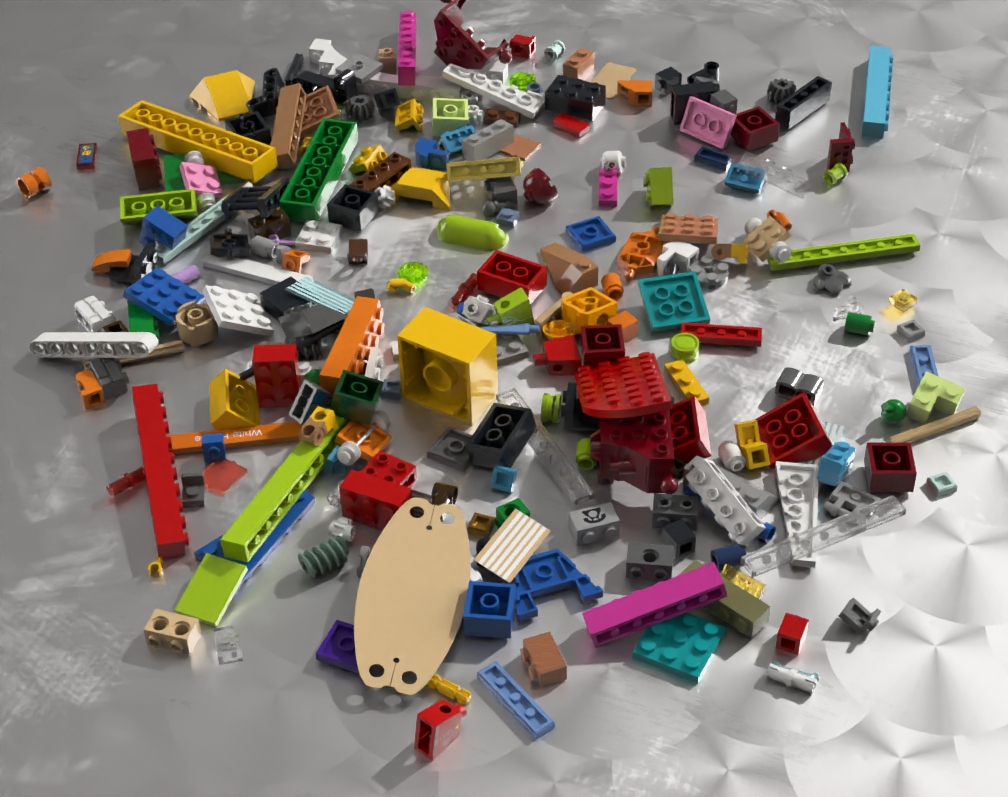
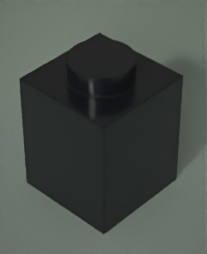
M672 67L655 74V89L664 95L671 93V86L681 85L682 73Z
M396 88L374 95L379 112L401 105Z
M682 519L669 523L662 528V543L674 546L673 557L675 560L695 552L696 536Z

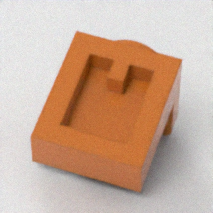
M297 250L284 253L282 269L301 273V265L310 261V253Z

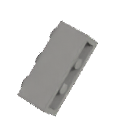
M500 119L463 139V159L467 161L485 160L500 152L504 147L514 143L513 125Z

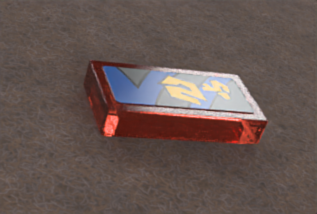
M97 143L79 144L76 162L77 170L95 169L98 150Z

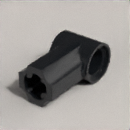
M713 61L705 63L704 69L687 77V82L689 84L694 83L695 76L715 79L718 82L719 64Z

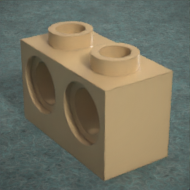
M159 609L154 610L143 629L147 645L188 655L192 653L202 634L198 618Z

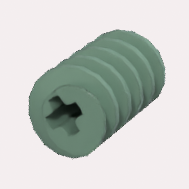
M337 535L335 539L331 538L327 543L322 542L319 547H312V551L308 549L303 554L299 553L298 560L302 569L312 578H315V570L322 575L324 566L330 571L332 569L331 563L339 567V559L343 563H347L349 550L343 537Z

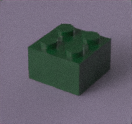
M343 370L333 395L330 410H333L334 414L338 417L370 425L384 382Z

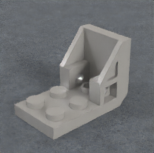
M456 312L448 314L450 317L474 325ZM496 334L497 366L529 357V351L519 335Z

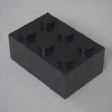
M557 75L545 91V110L560 114L564 112L570 116L590 121L595 119L606 103L605 85L583 81L582 79H574L565 75Z
M493 403L465 446L471 464L494 468L496 465L511 468L537 428L532 410L530 408Z

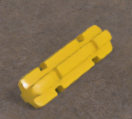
M436 674L427 683L428 687L434 690L438 689V692L453 700L457 698V702L466 705L471 699L470 691L464 688L460 690V686L446 679L441 680L442 677Z

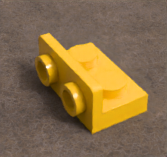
M415 99L396 106L395 127L398 131L408 129L412 125L418 131L422 130L424 110Z

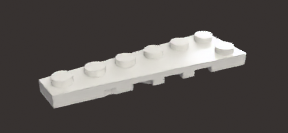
M451 63L442 72L441 77L448 81L454 82L465 89L478 93L480 96L491 99L532 119L545 106L544 95L529 90L526 93L518 90V86L512 85L509 87L503 85L500 80H489L486 75L475 73Z
M776 461L775 472L792 566L815 568L819 484L817 475L819 465Z

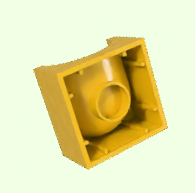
M424 307L397 335L402 398L473 426L498 397L496 334Z

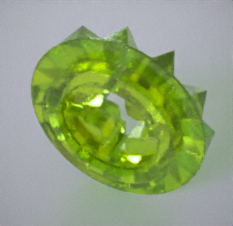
M515 72L509 79V84L511 86H518V90H526L528 84L536 83V77H534V74H529V72Z
M408 262L398 269L399 279L402 278L411 283L417 282L420 284L429 275L427 266L420 262Z

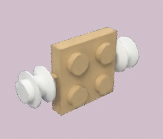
M769 216L763 222L756 217L747 220L744 230L748 236L743 243L749 244L748 248L762 262L769 256L778 263H784L790 258L791 249L784 242L791 235L775 219Z

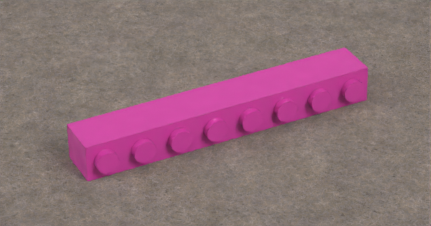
M404 11L400 12L398 86H415L416 13Z

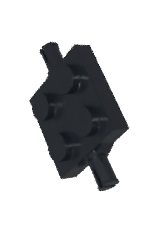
M226 228L224 233L210 234L211 255L216 257H225L227 255L228 260H230V257L233 260L235 257L243 258L249 256L248 234H234L230 228L229 231Z

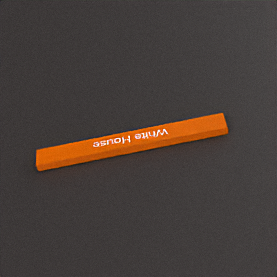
M294 421L166 435V437L171 436L172 449H169V452H173L176 455L203 452L202 435L223 433L226 449L300 441L299 433L303 425Z

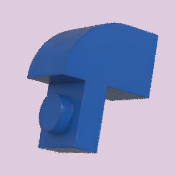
M419 138L415 144L416 165L424 169L432 167L447 170L446 163H449L448 151L437 150L436 140Z

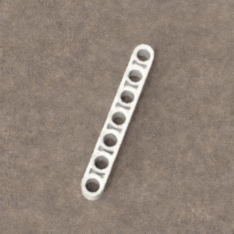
M45 332L32 341L29 348L36 357L145 358L158 347L159 342L157 337L150 332Z

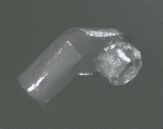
M344 480L338 482V493L332 492V495L328 494L327 501L330 502L331 506L341 505L339 487Z

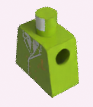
M522 287L494 303L496 314L486 318L489 326L525 323L535 325L530 300Z

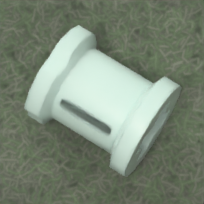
M556 40L552 43L551 47H547L544 51L545 57L550 61H555L558 55L565 52L566 47L563 42Z

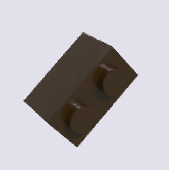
M282 208L274 210L268 217L260 218V215L247 219L251 239L257 235L269 239L270 235L275 234L279 240L291 236L290 219Z

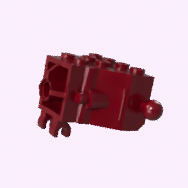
M440 0L443 3H448V5L442 8L434 19L437 35V47L434 53L447 66L451 63L465 69H482L497 56H499V61L503 64L511 62L512 54L505 50L509 45L505 39L499 47H487L484 49L487 42L482 38L476 43L472 38V34L476 31L472 27H469L466 31L462 28L463 17L461 8L466 0Z
M669 410L628 418H599V429L591 434L590 456L597 460L596 467L599 469L597 473L598 484L602 483L601 480L603 478H608L610 484H613L614 480L625 481L646 493H665L671 495L677 491L678 482L673 478L674 450Z

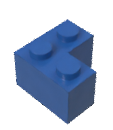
M157 205L143 218L139 243L144 247L147 243H154L155 247L161 243L163 246L173 250L185 239L188 225Z

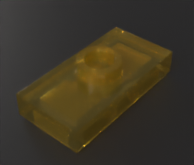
M725 564L721 576L760 600L768 586L729 564Z

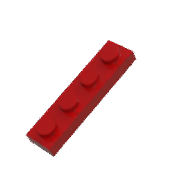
M684 322L681 324V333L695 335L699 339V343L761 347L762 328Z

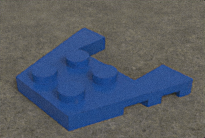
M558 548L531 556L515 576L518 622L538 616V609L532 599L533 597L571 586L576 587L583 603L603 597L602 588L600 586L596 587L591 582L589 576L578 571L576 565Z

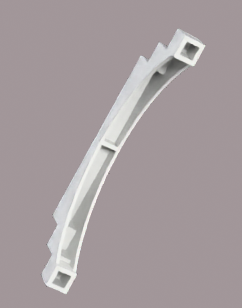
M315 38L309 48L310 63L319 64L320 75L332 79L338 75L335 68L348 60L332 47L331 40ZM492 60L482 69H470L475 73L486 75L489 80H500L503 85L508 77V64H503L499 60ZM378 72L363 84L356 82V92L378 94L396 88L398 98L433 102V98L461 99V93L469 89L441 77L442 75L415 76V86H398V75Z

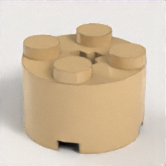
M191 301L183 304L177 310L176 323L179 337L193 348L200 347L201 344L210 342L219 335L218 324L208 303L204 301V304H197V301Z

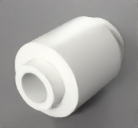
M731 440L720 444L718 455L726 469L731 472L740 471L745 466L746 459L739 446Z

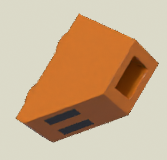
M618 80L617 97L633 106H652V80Z

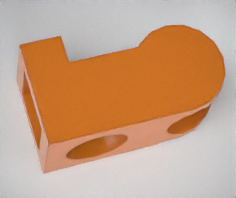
M83 370L77 373L76 381L85 409L106 403L103 389L94 373L90 370Z

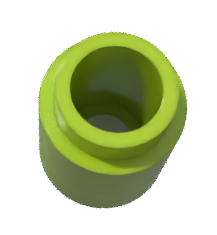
M589 438L581 439L577 443L576 463L582 470H591L597 463V460L590 456Z

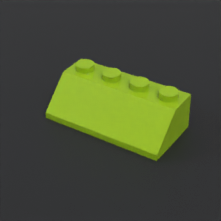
M195 189L120 197V221L123 226L142 224L143 218L157 205L179 220L198 217Z

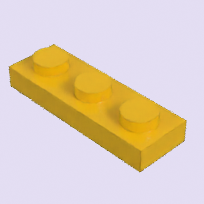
M683 359L664 364L665 373L684 400L695 396L701 406L709 404L710 397Z

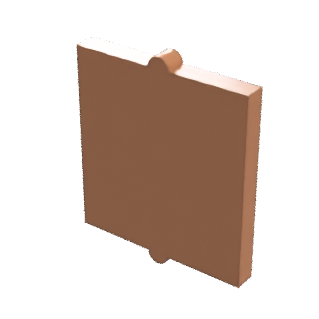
M516 135L514 136V143L501 149L500 153L511 157H520V160L526 161L541 146V143Z

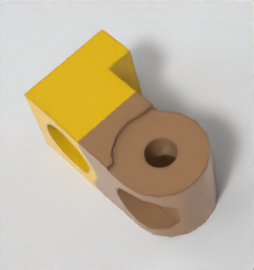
M716 244L711 250V255L716 260L738 258V263H748L749 244Z
M317 406L300 429V441L319 446L324 436L329 431L334 432L338 427L334 411Z

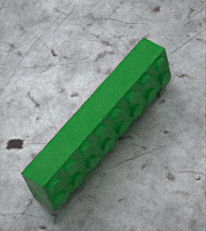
M322 119L279 201L280 209L282 208L290 221L305 223L306 220H314L318 222L358 141L357 122Z

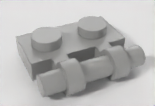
M841 481L831 494L830 500L835 503L832 504L826 501L823 509L830 512V515L836 518L839 516L848 520V523L855 526L857 524L865 527L867 519L861 517V515L871 518L880 506L881 498ZM843 507L849 508L853 510V512L843 509Z

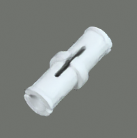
M770 663L766 678L786 684L788 688L795 687L813 694L817 679L799 674L795 669L788 670Z

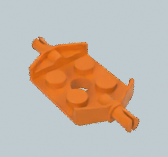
M653 226L651 231L631 233L617 257V265L627 272L624 277L626 281L628 279L632 281L634 275L654 274V266L663 251V245L667 244V241H659V235H657L659 228L657 226L656 228Z

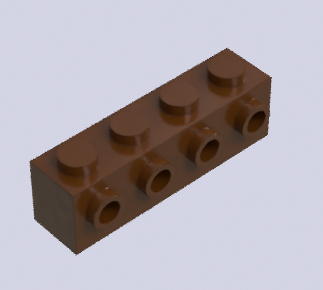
M393 152L352 182L350 186L372 192L378 187L383 188L384 185L391 187L411 168V159Z

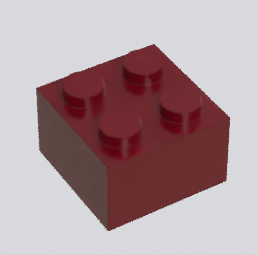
M760 106L735 114L737 117L730 136L747 151L755 150L778 141L779 123Z
M621 324L581 326L583 365H590L591 367L598 365L601 361L616 362L620 357L625 356Z
M867 442L864 465L869 492H913L917 472L911 443Z

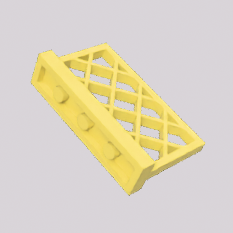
M520 157L446 163L448 182L520 176L524 163L520 161Z

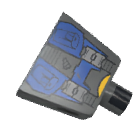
M304 379L288 415L304 425L317 406L326 409L330 408L334 394L324 387Z

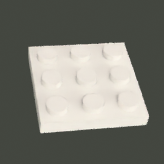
M204 286L202 293L219 327L272 337L275 330L255 294L242 293L233 289H222L218 286Z

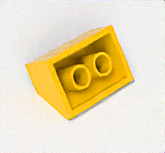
M224 368L209 383L211 426L221 430L260 425L256 385L247 380L242 382L238 375Z

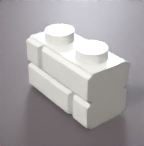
M93 295L85 298V301L81 300L73 305L76 318L89 332H97L100 328L116 321L113 311H108L105 303L102 300L99 301Z

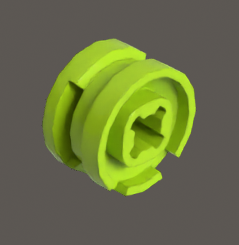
M690 333L675 335L671 340V358L674 361L683 359L685 363L694 362L699 355V339Z
M544 393L541 404V422L549 420L552 423H559L561 395L555 394V396H550L549 393Z

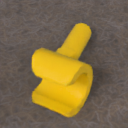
M162 557L157 558L156 562L149 564L148 571L150 577L157 570L158 576H163Z

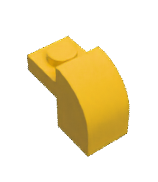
M753 419L735 423L736 444L746 459L744 467L755 469L770 465L767 444L760 441L757 420Z

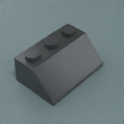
M310 302L283 311L284 315L278 319L286 338L290 340L313 334L345 319L346 316L321 303L312 305Z

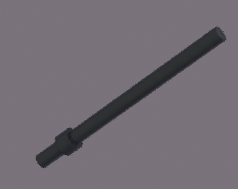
M345 319L296 343L297 352L340 330ZM253 364L251 368L238 374L242 382L254 376Z

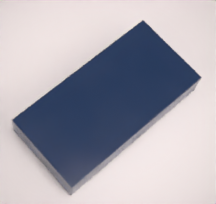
M702 146L694 155V161L727 171L731 163H734V156Z

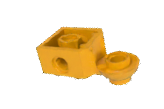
M592 287L561 299L560 320L546 323L542 327L543 333L546 338L553 340L568 335L581 334V326L607 325V320L617 315L618 302Z

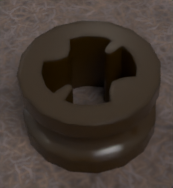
M674 458L673 478L675 479L683 478V470L686 463L682 459Z

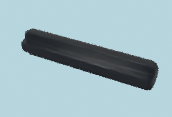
M296 53L284 79L286 86L292 85L293 78L297 76L304 60L302 53Z

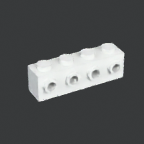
M703 459L685 476L689 481L688 486L690 489L702 497V504L708 510L714 512L716 515L714 517L720 526H725L729 531V538L735 544L748 545L766 529L713 461Z

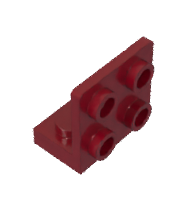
M845 122L840 124L839 139H830L826 170H831L835 164L842 163L846 167L847 172H850V165L853 164L852 150L855 149V140L851 138L850 129L847 128Z

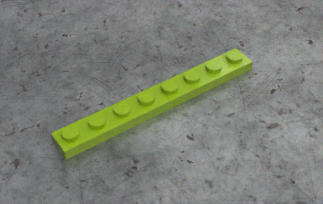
M914 234L795 249L791 250L790 258L784 263L776 262L771 256L767 258L771 270L776 271L920 251V243Z

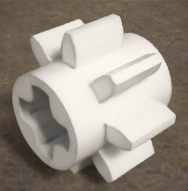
M469 105L467 125L478 126L480 122H483V110H479L477 105Z
M384 185L383 188L378 187L374 191L378 193L379 208H390L394 204L396 196L394 194L395 191H392L391 187Z
M339 516L338 520L331 522L328 531L329 536L335 539L337 535H340L345 542H351L356 534V526L351 525L353 520Z

